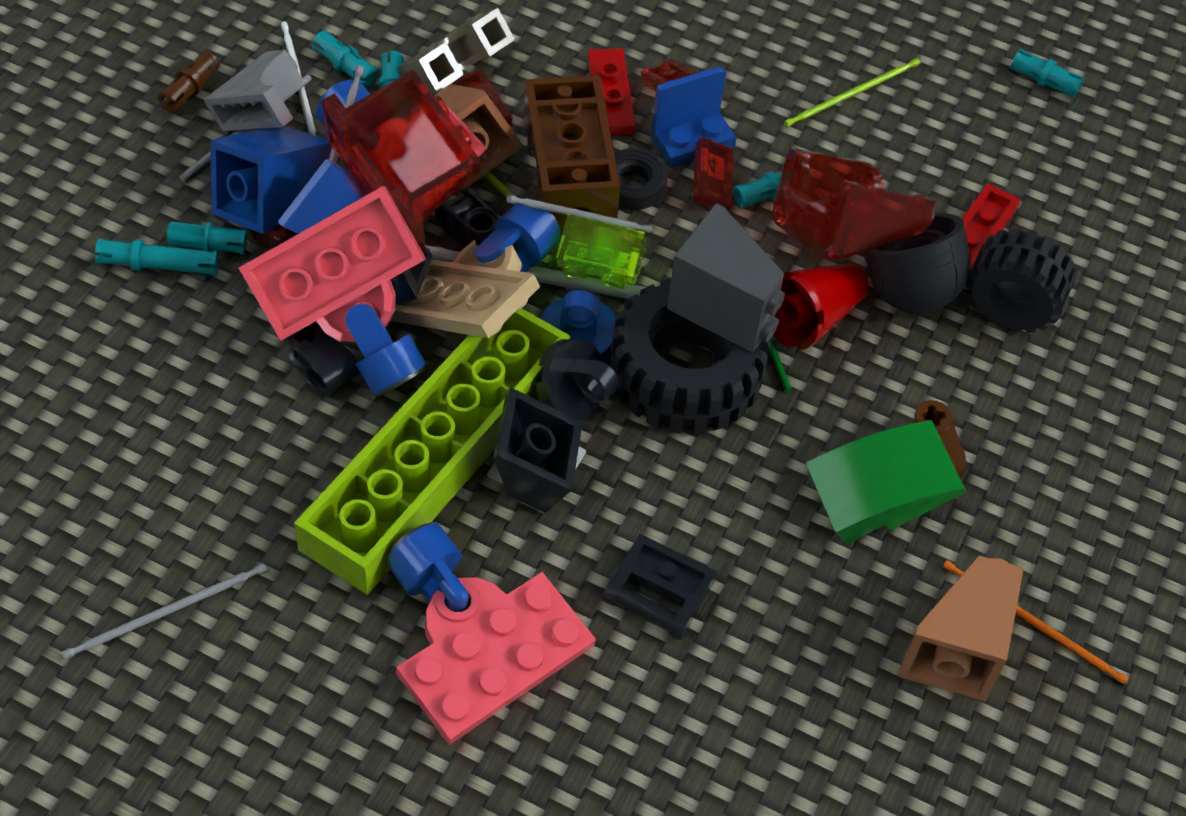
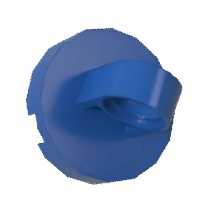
M584 290L569 291L565 294L564 298L554 301L544 310L540 319L570 335V339H584L593 344L602 355V358L605 355L606 358L611 355L616 317L611 309L600 302L594 294Z

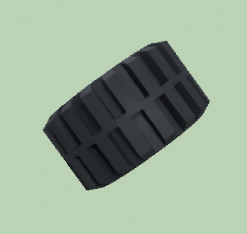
M1012 229L1011 233L1001 230L997 232L996 236L990 235L985 243L982 244L965 284L967 299L972 301L971 306L974 310L980 311L982 313L981 317L985 320L995 322V326L1000 328L1007 327L1013 332L1020 333L1021 330H1025L1027 333H1034L1037 328L1046 330L1051 324H1055L1062 314L1075 282L1076 269L1072 268L1074 264L1072 258L1065 256L1066 250L1061 245L1056 246L1053 244V239L1048 236L1041 237L1035 231L1029 230L1027 233L1021 229Z

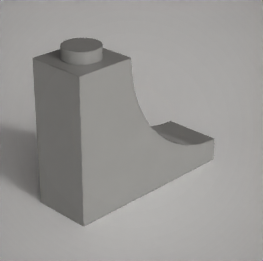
M286 50L269 51L263 53L203 100L222 131L284 127L294 118L283 101L303 82V79L298 72L295 60Z

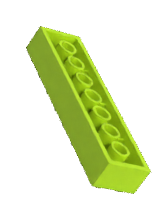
M522 308L516 310L502 324L501 330L489 338L468 335L294 522L298 550L368 595L389 571V568L386 566L387 554L393 545L414 528L431 523L495 450L506 391L511 387L539 400L536 382H542V372L544 366H539L540 359L550 345L559 339H570V335Z

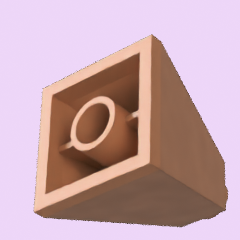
M449 84L443 90L436 93L435 96L444 101L487 148L458 179L457 183L462 189L472 185L524 146L484 90ZM434 96L426 102V105L434 98Z

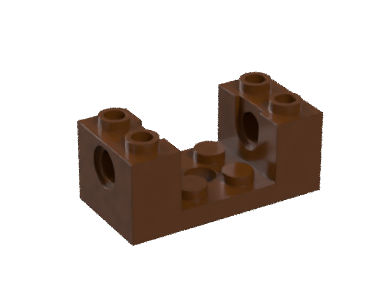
M600 76L525 79L524 127L528 148H534L537 165L536 201L617 218L620 182ZM551 212L559 224L560 231L616 228L614 225Z

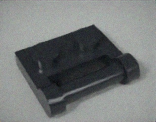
M639 534L606 587L602 601L614 607L619 604L669 629V635L682 640L694 616L716 581L717 571ZM629 581L682 606L678 614L627 589L626 586Z

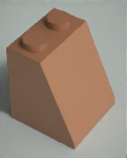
M979 556L917 626L899 668L898 677L986 702L1007 662L1024 568L1009 564L1000 558Z

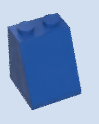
M288 126L262 128L212 139V214L262 234L269 233L279 225L277 221L326 159L329 160L333 141Z

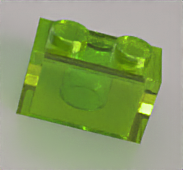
M567 214L556 256L558 268L563 269L564 275L575 279L584 280L587 275L601 278V283L613 288L623 289L625 284L635 286L647 253L645 232Z

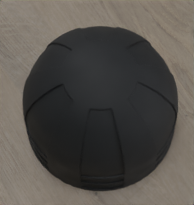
M947 213L915 215L885 224L869 233L863 239L862 249L872 285L886 303L904 312L928 313L948 305L960 294L967 282L970 267L969 245L962 218Z

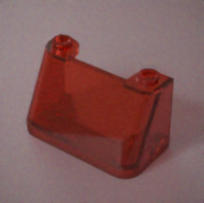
M789 147L773 204V220L776 225L820 257L840 260L923 233L933 222L936 201L924 195H908L883 190V177L879 169L869 162Z

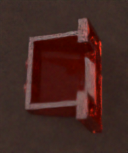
M414 70L347 108L344 107L335 93L321 101L327 141L367 195L382 186L386 187L423 252L425 250L424 219L481 171V160L471 148L472 143L468 133L461 125H454L448 117L449 110L443 99L439 95L433 96Z

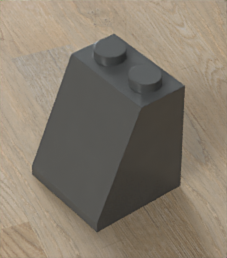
M716 203L674 256L667 309L753 353L762 340L768 342L777 329L779 319L775 318V314L785 297V293L780 291L784 272L723 206Z

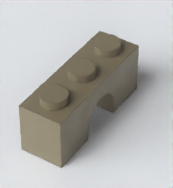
M495 8L474 16L400 65L399 69L415 97H424L439 92L464 75L463 69L479 60L492 56L514 41L515 38L499 9Z

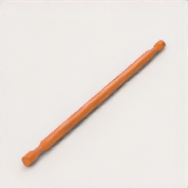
M948 560L943 565V568L949 572H954L960 577L965 573ZM1017 605L1015 615L1103 672L1111 674L1117 681L1125 685L1129 677L1115 671L1109 664Z

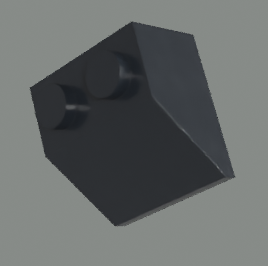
M511 387L506 391L493 460L508 496L546 513L572 491L583 422Z

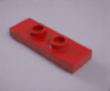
M623 48L589 49L590 76H600L610 134L634 135L635 119Z

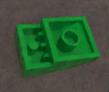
M932 420L908 424L872 434L806 462L835 533L846 544L884 525L891 531L966 493V489Z

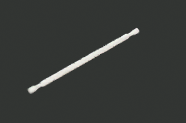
M282 22L281 29L284 32L287 52L295 60L301 76L293 42L288 32L287 22ZM303 86L298 90L308 132L316 136L314 121Z

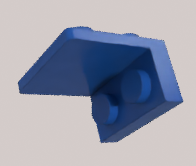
M722 66L671 80L657 86L651 139L670 168L698 159V149L715 154L735 147L737 137L720 114L726 71Z

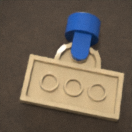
M519 203L514 204L496 221L494 231L479 246H477L474 240L459 253L453 262L431 259L417 299L404 305L395 304V311L390 321L489 338L501 330L502 324L516 310L524 307L528 302V298L540 287L535 275L526 272L531 267L538 265L560 243L561 232L556 218L549 211L526 207Z

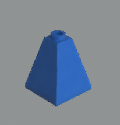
M326 159L277 222L283 227L299 234L370 194V191L360 177Z

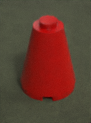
M851 263L784 272L780 291L785 293V297L775 314V318L779 319V323L773 336L787 347L792 345L800 347L798 350H804L813 346L866 297L869 288L866 274L860 267Z

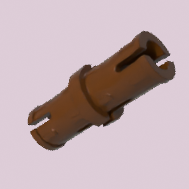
M202 51L187 68H180L176 72L172 83L158 94V101H162L167 97L160 105L166 111L174 113L191 95H197L203 89V83L220 68L219 62H215L210 66L217 60L216 56L209 51Z

